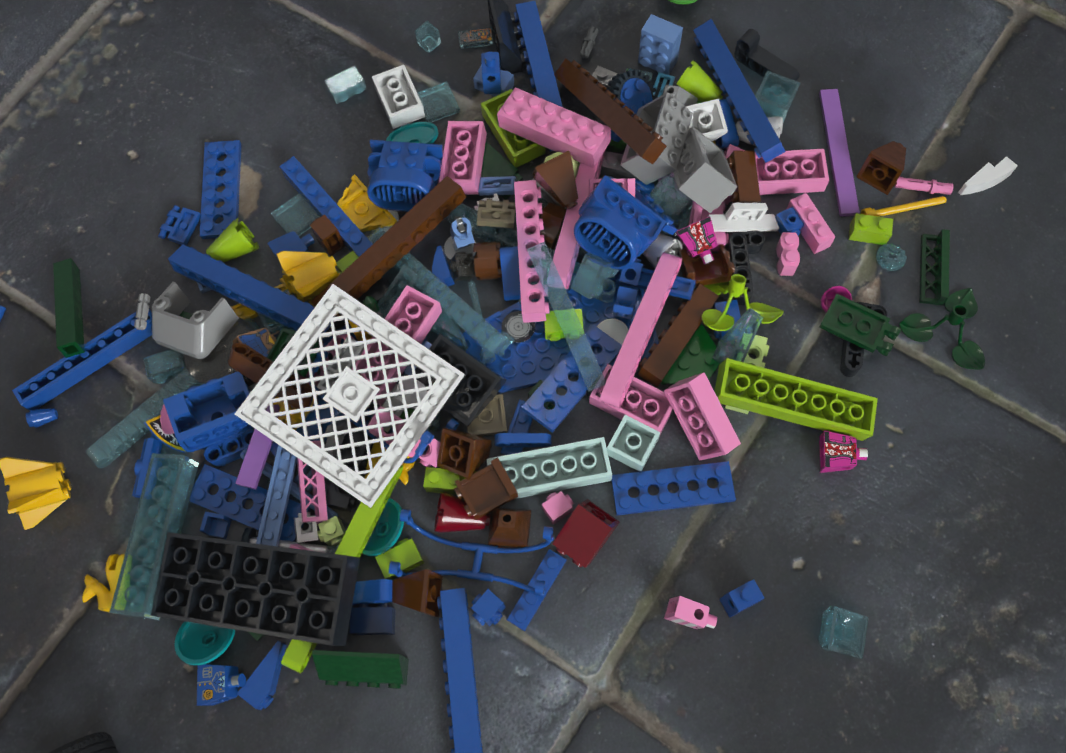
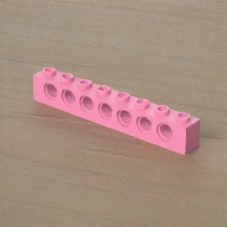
M536 180L514 182L522 318L523 323L546 321V314H550L549 302H545V297L548 296V285H544V280L547 279V270L543 268L542 264L546 263L545 251L541 249V246H545L544 235H540V230H544L543 219H539V214H543L542 203H538V198H541V187H537ZM532 299H539L537 302L531 301Z

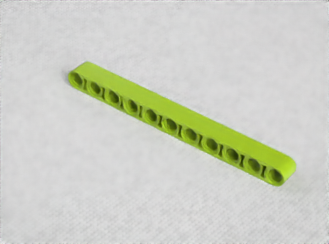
M402 465L371 508L360 502L335 554L360 558L403 470ZM292 639L282 658L281 665L302 673L317 643Z

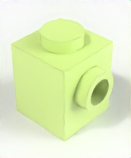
M337 516L318 524L320 530L317 533L321 542H325L330 547L340 544L346 531L342 521Z

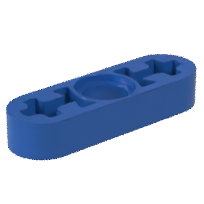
M498 433L494 435V445L497 447H550L552 445V435L547 433Z

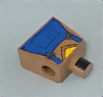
M261 328L238 335L233 340V344L244 343L267 358L280 332L278 331L271 335L267 328Z

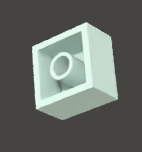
M624 415L607 447L608 456L641 472L661 432Z

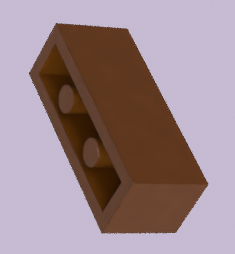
M733 151L727 158V162L737 188L730 195V201L732 203H760L755 152Z

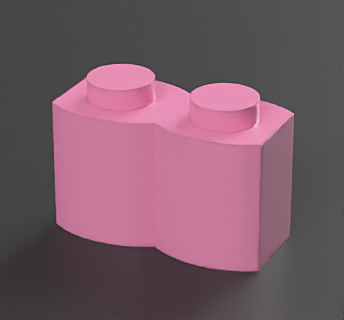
M783 232L777 244L776 253L779 258L777 271L780 276H793L799 265L800 255L797 250L799 237L797 233Z

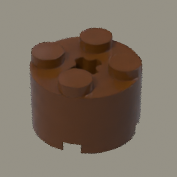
M501 242L474 243L473 252H476L474 267L477 280L502 278L500 261Z

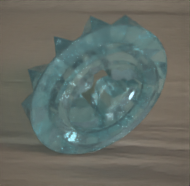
M893 242L891 244H884L878 249L876 260L885 270L897 271L906 263V250H902L900 245L896 246ZM890 253L897 255L894 259L888 257Z

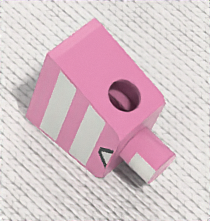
M682 596L669 599L664 619L694 629H701L705 626L714 629L717 623V616L709 614L710 607Z

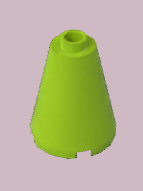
M693 60L691 62L692 68L690 66L687 67L676 85L697 97V101L721 100L723 98L720 95L722 90Z
M236 218L206 249V253L217 261L227 262L256 251L259 245L258 242H253L252 238H254V235L243 221L238 222L239 219Z

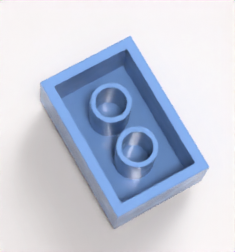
M651 14L641 30L638 63L644 67L656 70L658 73L669 75L678 61L683 27Z

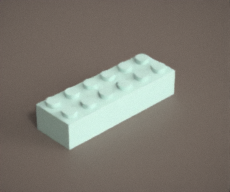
M604 437L498 457L518 492V497L515 499L612 480V471ZM497 457L486 459L487 465H491V461Z

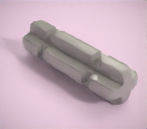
M141 293L138 297L140 303L137 304L135 317L137 319L134 327L138 330H145L147 325L145 321L148 319V304L151 297L146 293Z

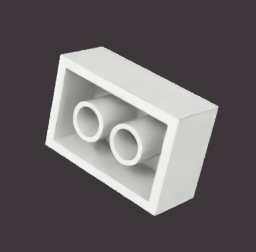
M405 65L372 76L376 92L393 129L425 117L423 105Z

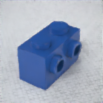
M489 589L483 595L478 594L472 601L473 606L471 607L474 612L472 616L482 626L486 623L489 627L492 623L496 625L503 617L502 612L506 608L504 603Z

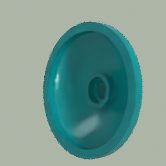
M414 122L394 130L387 137L386 141L433 144L439 132L437 126L433 123Z
M389 498L362 552L367 556L380 555L389 550L399 539L404 522L400 521L402 507L395 500Z
M184 621L175 638L176 654L183 662L189 665L207 664L217 659L227 650L234 638L235 630Z

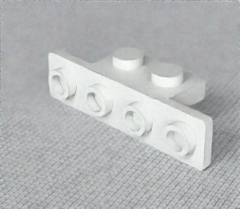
M736 202L732 203L726 214H709L714 232L778 231L779 229L775 215L765 214L768 210L766 203Z

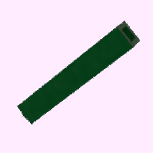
M72 258L53 263L56 346L65 358L85 352L80 269Z

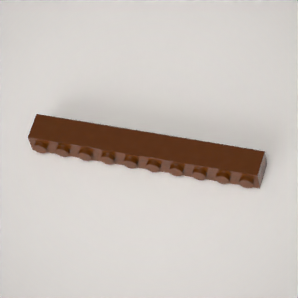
M565 58L555 72V77L640 157L654 164L667 147L661 141L663 137L656 131L652 133L653 128L645 122L642 124L644 121L636 114L632 115L634 113L633 110L627 107L625 103L618 99L603 84L598 82L577 61L573 59L571 62Z
M446 176L311 301L314 307H316L332 284L354 299L360 298L466 199L462 187Z

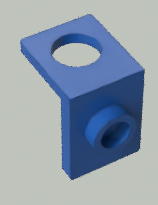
M636 258L630 267L622 269L620 282L638 286L642 268L645 267L644 264H641V259ZM628 269L635 270V279L628 280L625 277V272Z

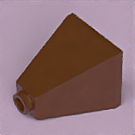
M892 141L872 150L859 171L857 178L888 195L904 170L906 147L901 143Z
M569 151L535 167L532 175L533 178L563 208L571 209L578 204L577 200L579 198Z
M443 428L437 466L469 479L489 457L492 440L474 434Z
M502 507L491 512L488 545L498 546V548L528 547L531 510Z
M425 569L394 579L392 602L433 617H439L440 609H438L437 597H440L443 576Z

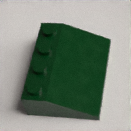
M312 650L319 680L326 681L325 685L338 686V682H346V686L359 687V683H367V687L380 688V684H388V688L401 689V685H407L409 659L400 654Z

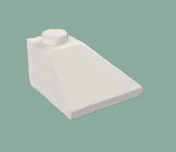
M719 99L686 106L693 113L689 129L693 126L712 142L728 133Z

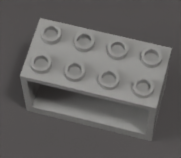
M668 92L642 106L637 112V115L644 120L642 124L644 122L653 128L652 133L656 131L663 137L661 141L667 147L654 164H651L640 157L627 144L620 164L646 185L676 171L693 115L688 108Z
M692 126L687 132L679 163L673 174L678 189L711 213L728 196L734 193L737 185L723 150Z

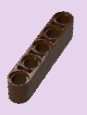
M235 343L232 345L228 364L258 384L273 364V361L244 343ZM292 374L287 382L295 381V375ZM300 384L301 394L312 392V387L309 384ZM296 385L286 386L287 396L298 395ZM282 388L276 395L279 398L283 397ZM313 396L302 398L304 408L311 406ZM299 399L288 400V404L296 409H300Z

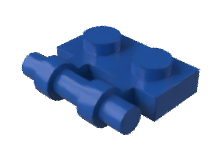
M174 205L167 214V220L161 225L158 237L165 239L167 234H169L167 238L170 241L187 245L201 218V214L184 207L181 213H179L181 208Z

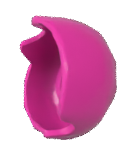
M839 285L825 291L821 298L822 309L827 313L836 294L852 300L851 293L847 288Z

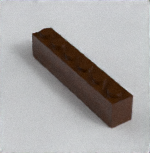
M699 284L697 289H694L691 300H688L687 303L683 301L678 308L679 315H674L669 321L668 325L670 328L668 331L666 329L662 331L658 337L661 340L659 344H653L649 350L650 357L648 359L644 357L638 366L641 368L638 375L655 387H658L701 324L703 312L711 309L719 296Z

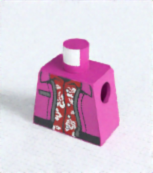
M710 216L676 231V235L692 258L700 255L704 264L714 260L710 250L718 245Z
M823 431L819 436L821 473L851 470L857 465V460H867V448H857L855 437L829 431Z

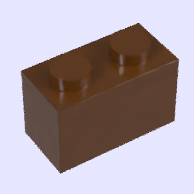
M325 214L316 218L310 224L318 243L330 256L345 247L338 229Z

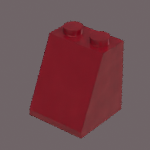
M586 499L577 505L552 544L556 546V550L562 555L567 554L571 557L574 564L586 568L620 522Z

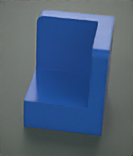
M205 511L200 532L207 536L226 539L232 520L225 515Z

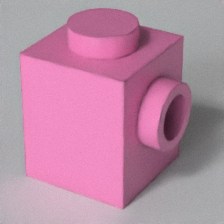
M562 491L558 494L556 492L550 494L546 498L547 501L542 504L543 511L553 525L573 512L572 505L574 503L568 494L564 495Z

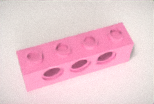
M390 412L379 413L380 424L392 422ZM376 414L372 415L366 426L377 424ZM393 414L394 421L403 420L400 417ZM405 423L395 425L397 434ZM381 427L382 436H384V437L394 436V433H393V432L390 433V434H387V433H385V431H384V427ZM378 428L369 429V433L379 438ZM433 439L428 444V451L419 456L421 459L419 463L426 467H431V465L435 468L437 467L440 449L439 441ZM389 440V441H385V442L390 445L393 440ZM419 440L415 447L412 449V451L408 455L409 457L412 458L415 455V450L417 449L421 440Z

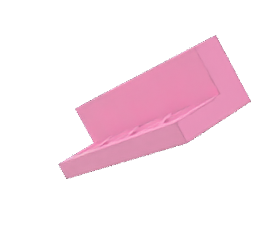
M311 441L321 448L320 441ZM297 458L302 523L316 522V524L327 521L324 476L311 467L312 478L309 479L303 472V468L307 464L303 465V461ZM308 484L313 486L312 499L305 494V488ZM310 504L314 506L316 517H307L306 509Z

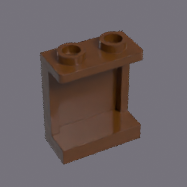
M723 244L719 245L718 253L712 254L714 260L707 264L703 263L700 256L692 258L689 257L686 249L679 250V257L682 258L680 266L684 278L696 280L695 287L699 286V284L709 285L729 282L732 273L735 272L734 263L730 262L729 251L725 250Z
M498 457L491 461V465L474 473L471 478H465L460 482L459 480L455 481L457 487L454 490L458 498L465 500L466 505L463 507L468 516L473 515L475 520L518 497V492Z

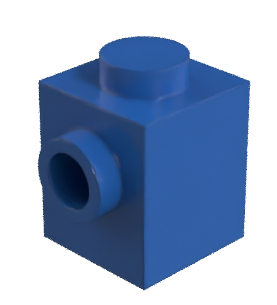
M793 207L776 215L775 218L779 226L778 231L781 235L783 232L801 234L804 223Z

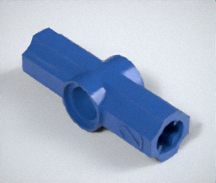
M154 438L144 439L141 457L136 461L134 468L136 480L132 494L133 497L151 499L155 478L161 472L159 459L163 443L160 440Z

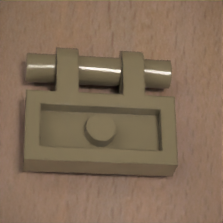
M493 199L479 200L477 226L514 228L515 202H509V200L493 201Z

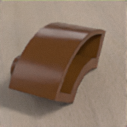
M551 202L545 208H542L543 214H539V218L543 219L544 230H540V235H544L545 246H541V249L545 251V255L548 258L558 242L567 209Z

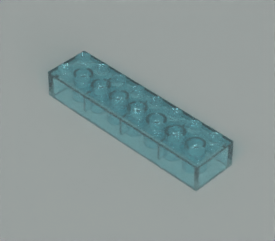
M152 453L109 613L159 621L160 617L151 616L166 538L168 532L178 534L182 532L199 464L198 461L186 455Z

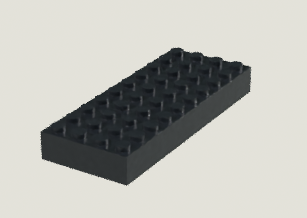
M168 532L151 616L331 646H346L360 558Z

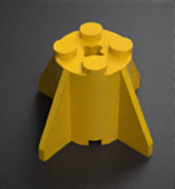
M281 251L276 253L283 269L282 273L285 274L280 278V282L287 286L290 294L293 293L298 300L308 302L313 307L314 305L311 301L340 275L336 271L337 263L334 257H329L327 253Z
M13 457L0 458V468L5 478V486H10L9 491L6 492L9 500L8 514L14 512L19 514L25 530L35 527L64 501L71 498L69 490H72L69 479L64 478L65 467L63 462L51 463Z

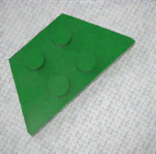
M700 325L661 381L662 385L675 384L680 380L705 372L709 380L724 358L703 325Z

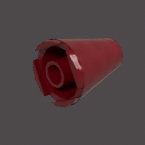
M441 492L434 531L439 533L482 530L485 526H489L491 514H486L475 520L473 515L469 517L463 507L466 505L465 500L446 492Z

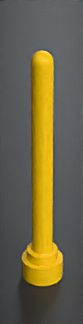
M941 196L878 210L869 207L862 209L861 214L880 217L943 204L947 199Z

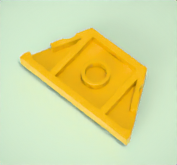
M354 174L351 178L352 182L344 190L343 197L340 198L337 205L361 232L394 225L397 222L394 216L388 210L376 206L369 199L367 187Z

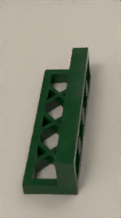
M942 229L938 235H921L919 303L943 305L949 298L950 230ZM926 240L936 241V247L931 249L926 244ZM929 255L935 259L933 266L926 261V257ZM929 271L935 276V281L932 283L926 278V274ZM930 288L935 294V299L925 298V291Z

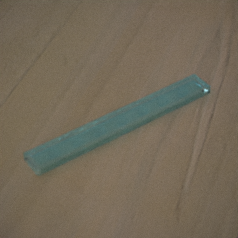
M545 242L528 248L529 257L588 392L604 386L606 380Z

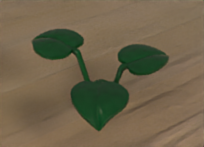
M972 288L962 289L949 295L944 305L945 309L950 313L946 314L935 325L931 326L930 319L920 313L911 314L899 323V327L902 328L901 331L904 335L917 342L930 340L933 337L931 329L937 328L946 320L951 325H959V346L954 347L952 350L954 362L960 367L981 370L984 368L985 357L979 345L973 341L962 343L964 319L975 316L978 311V305Z

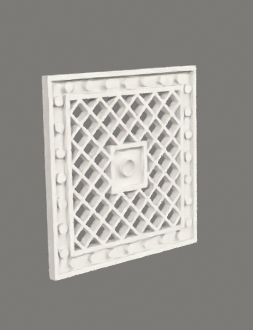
M332 284L236 411L235 415L371 508L465 374ZM345 320L346 329L335 331L334 322ZM348 320L358 327L349 329ZM331 323L332 332L323 333ZM361 331L363 341L352 342L350 333ZM365 332L373 336L375 339L366 340ZM347 334L349 343L338 345L336 335ZM333 336L334 345L323 347L322 338ZM319 339L320 348L311 349ZM378 343L379 352L368 354L367 344ZM381 343L392 350L382 351ZM364 345L365 354L354 356L353 347ZM349 347L351 357L340 358L338 349ZM335 350L337 359L326 361L324 351ZM321 352L322 362L311 363L310 354ZM395 354L396 363L385 365L383 356ZM397 354L408 361L399 363ZM305 356H307L308 364L299 365L305 358ZM380 356L382 366L371 368L369 358ZM366 359L368 368L356 370L355 360ZM352 361L353 370L346 366L342 372L341 363ZM338 364L339 373L328 375L326 365ZM411 365L413 375L401 377L400 367ZM414 365L425 373L415 374ZM323 366L325 376L313 377L312 368ZM309 368L310 378L299 380L298 370ZM397 368L398 377L387 379L386 369ZM383 370L384 380L373 381L371 372ZM294 372L295 381L287 382V380ZM369 373L370 382L359 374ZM428 377L429 386L418 388L416 378ZM431 377L436 380L433 385L431 382ZM337 378L330 388L329 379ZM413 379L415 389L404 390L402 381ZM325 380L327 390L316 391L314 382ZM399 381L401 391L390 393L388 383ZM311 382L312 392L301 394L300 384ZM385 384L387 394L377 395L380 389L375 385ZM296 385L298 395L287 396L286 386ZM282 388L283 397L275 398ZM428 391L420 402L419 392ZM416 393L417 403L406 405L405 394ZM326 394L323 400L328 404L318 405L317 395ZM402 395L403 405L392 407L390 397ZM313 396L315 406L304 408L302 398ZM388 398L389 408L378 409L376 399ZM299 399L300 409L289 410L288 400ZM284 401L285 411L275 413L273 403ZM373 401L375 410L365 412ZM268 406H270L271 414L266 411ZM333 407L343 413L344 416L335 417ZM417 407L412 415L408 417L407 408ZM330 408L331 418L320 420L319 409ZM404 409L406 419L394 421L393 411ZM315 410L317 420L306 422L304 412ZM390 412L392 422L380 424L379 413ZM301 413L302 423L291 425L290 414ZM376 414L377 424L366 426L364 416ZM286 415L288 425L276 417ZM361 418L363 427L352 429L350 419L357 423ZM347 419L348 429L337 431L336 421ZM332 422L334 432L323 434L321 424ZM405 423L397 434L395 425ZM318 424L319 435L308 436L307 426ZM392 426L394 436L383 438L381 427ZM303 427L304 436L299 434L293 428ZM378 428L379 438L368 440L367 430ZM364 431L365 441L354 443L352 433ZM349 433L351 444L339 445L338 435ZM335 436L336 446L325 448L324 437ZM320 438L321 448L310 440ZM393 440L385 451L383 441ZM380 442L382 453L371 454L369 444ZM366 445L367 455L356 457L355 447ZM351 447L353 458L342 460L340 449ZM337 450L338 460L327 452ZM381 457L373 468L371 458ZM368 459L370 469L359 471L357 461ZM354 461L355 471H353L343 463ZM370 473L366 479L360 476L362 474Z

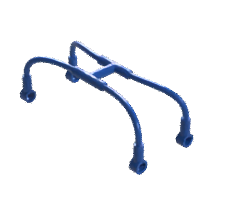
M324 351L326 359L328 357V352ZM321 352L317 353L313 363L322 362ZM319 367L312 368L313 377L318 372ZM323 394V395H318V396H319L321 399H323V397H324L325 395ZM452 418L447 423L446 428L456 430L459 423ZM350 419L357 427H363L361 419L357 423ZM391 427L390 430H389L387 433H389V432L392 433V432H393V429H392L393 427ZM367 430L368 436H370L372 439H378V437L369 433V430ZM428 430L425 431L420 438L421 441L415 450V455L412 458H406L403 463H413L419 456H422L424 451H428L427 446L434 439V435ZM383 441L384 447L387 449L390 445Z
M401 510L400 521L410 525L424 536L446 545L459 547L462 550L475 551L472 571L458 569L457 571L434 570L433 572L439 575H454L459 578L489 582L499 581L539 596L545 595V581L536 580L535 588L508 578L480 572L483 552L494 554L522 553L548 546L554 539L553 527L544 526L543 539H546V541L543 543L521 548H498V546L470 542L459 543L438 537L416 525L411 517V510ZM390 562L389 574H395L397 577L412 574L404 573L400 568V562Z

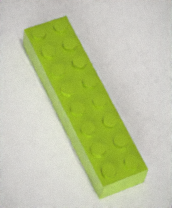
M726 358L719 365L714 392L720 404L822 431L852 436L860 441L873 436L878 398Z

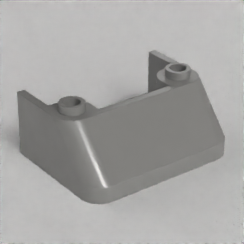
M172 282L152 305V338L159 345L196 359H203L211 353L239 317L225 298H221L210 312L206 310L196 311L190 319L179 316L189 305L190 300L176 282Z

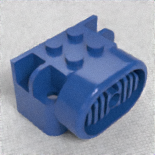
M370 140L372 153L368 156L369 167L367 173L369 184L367 194L376 206L385 210L408 212L439 184L443 158L442 145Z
M605 175L580 207V217L574 226V236L577 243L585 251L607 267L625 269L630 267L636 258L641 256L656 240L666 221Z
M237 371L219 379H211L206 384L192 386L187 391L163 399L177 442L186 452H194L200 449L206 450L207 447L245 430L254 429V427L235 415L236 411L250 394L249 388L240 372Z

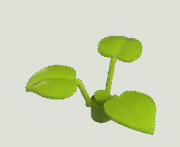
M740 274L732 275L729 282L703 285L717 295L729 293V298L723 312L716 309H708L702 314V322L715 331H727L733 327L734 318L726 315L732 298L740 297L742 294H744L746 310L750 312V318L756 322L770 324L782 316L784 311L763 303L753 302L749 304L748 288L745 287L746 278Z

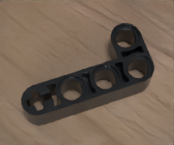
M748 29L737 41L734 52L737 61L779 88L786 91L789 90L800 77L798 70L759 46V33L754 29Z
M760 231L735 232L730 236L727 245L730 262H733L735 272L732 275L740 274L746 278L745 287L748 288V301H750L753 294L749 254H757L763 247L765 236ZM736 259H741L743 262H738ZM744 294L737 298L733 297L734 300H737L738 305H745Z
M856 302L887 317V310L883 306ZM843 339L840 371L846 377H853L863 365L864 349ZM850 346H854L857 351L852 350Z

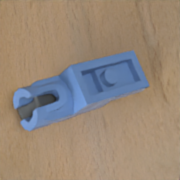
M455 216V221L451 224L450 234L454 242V250L456 251L473 245L475 241L471 232L470 221L467 218Z

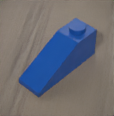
M276 642L246 681V684L237 693L257 710L266 709L273 701L272 696L276 692L282 666L281 661L286 649L284 642Z

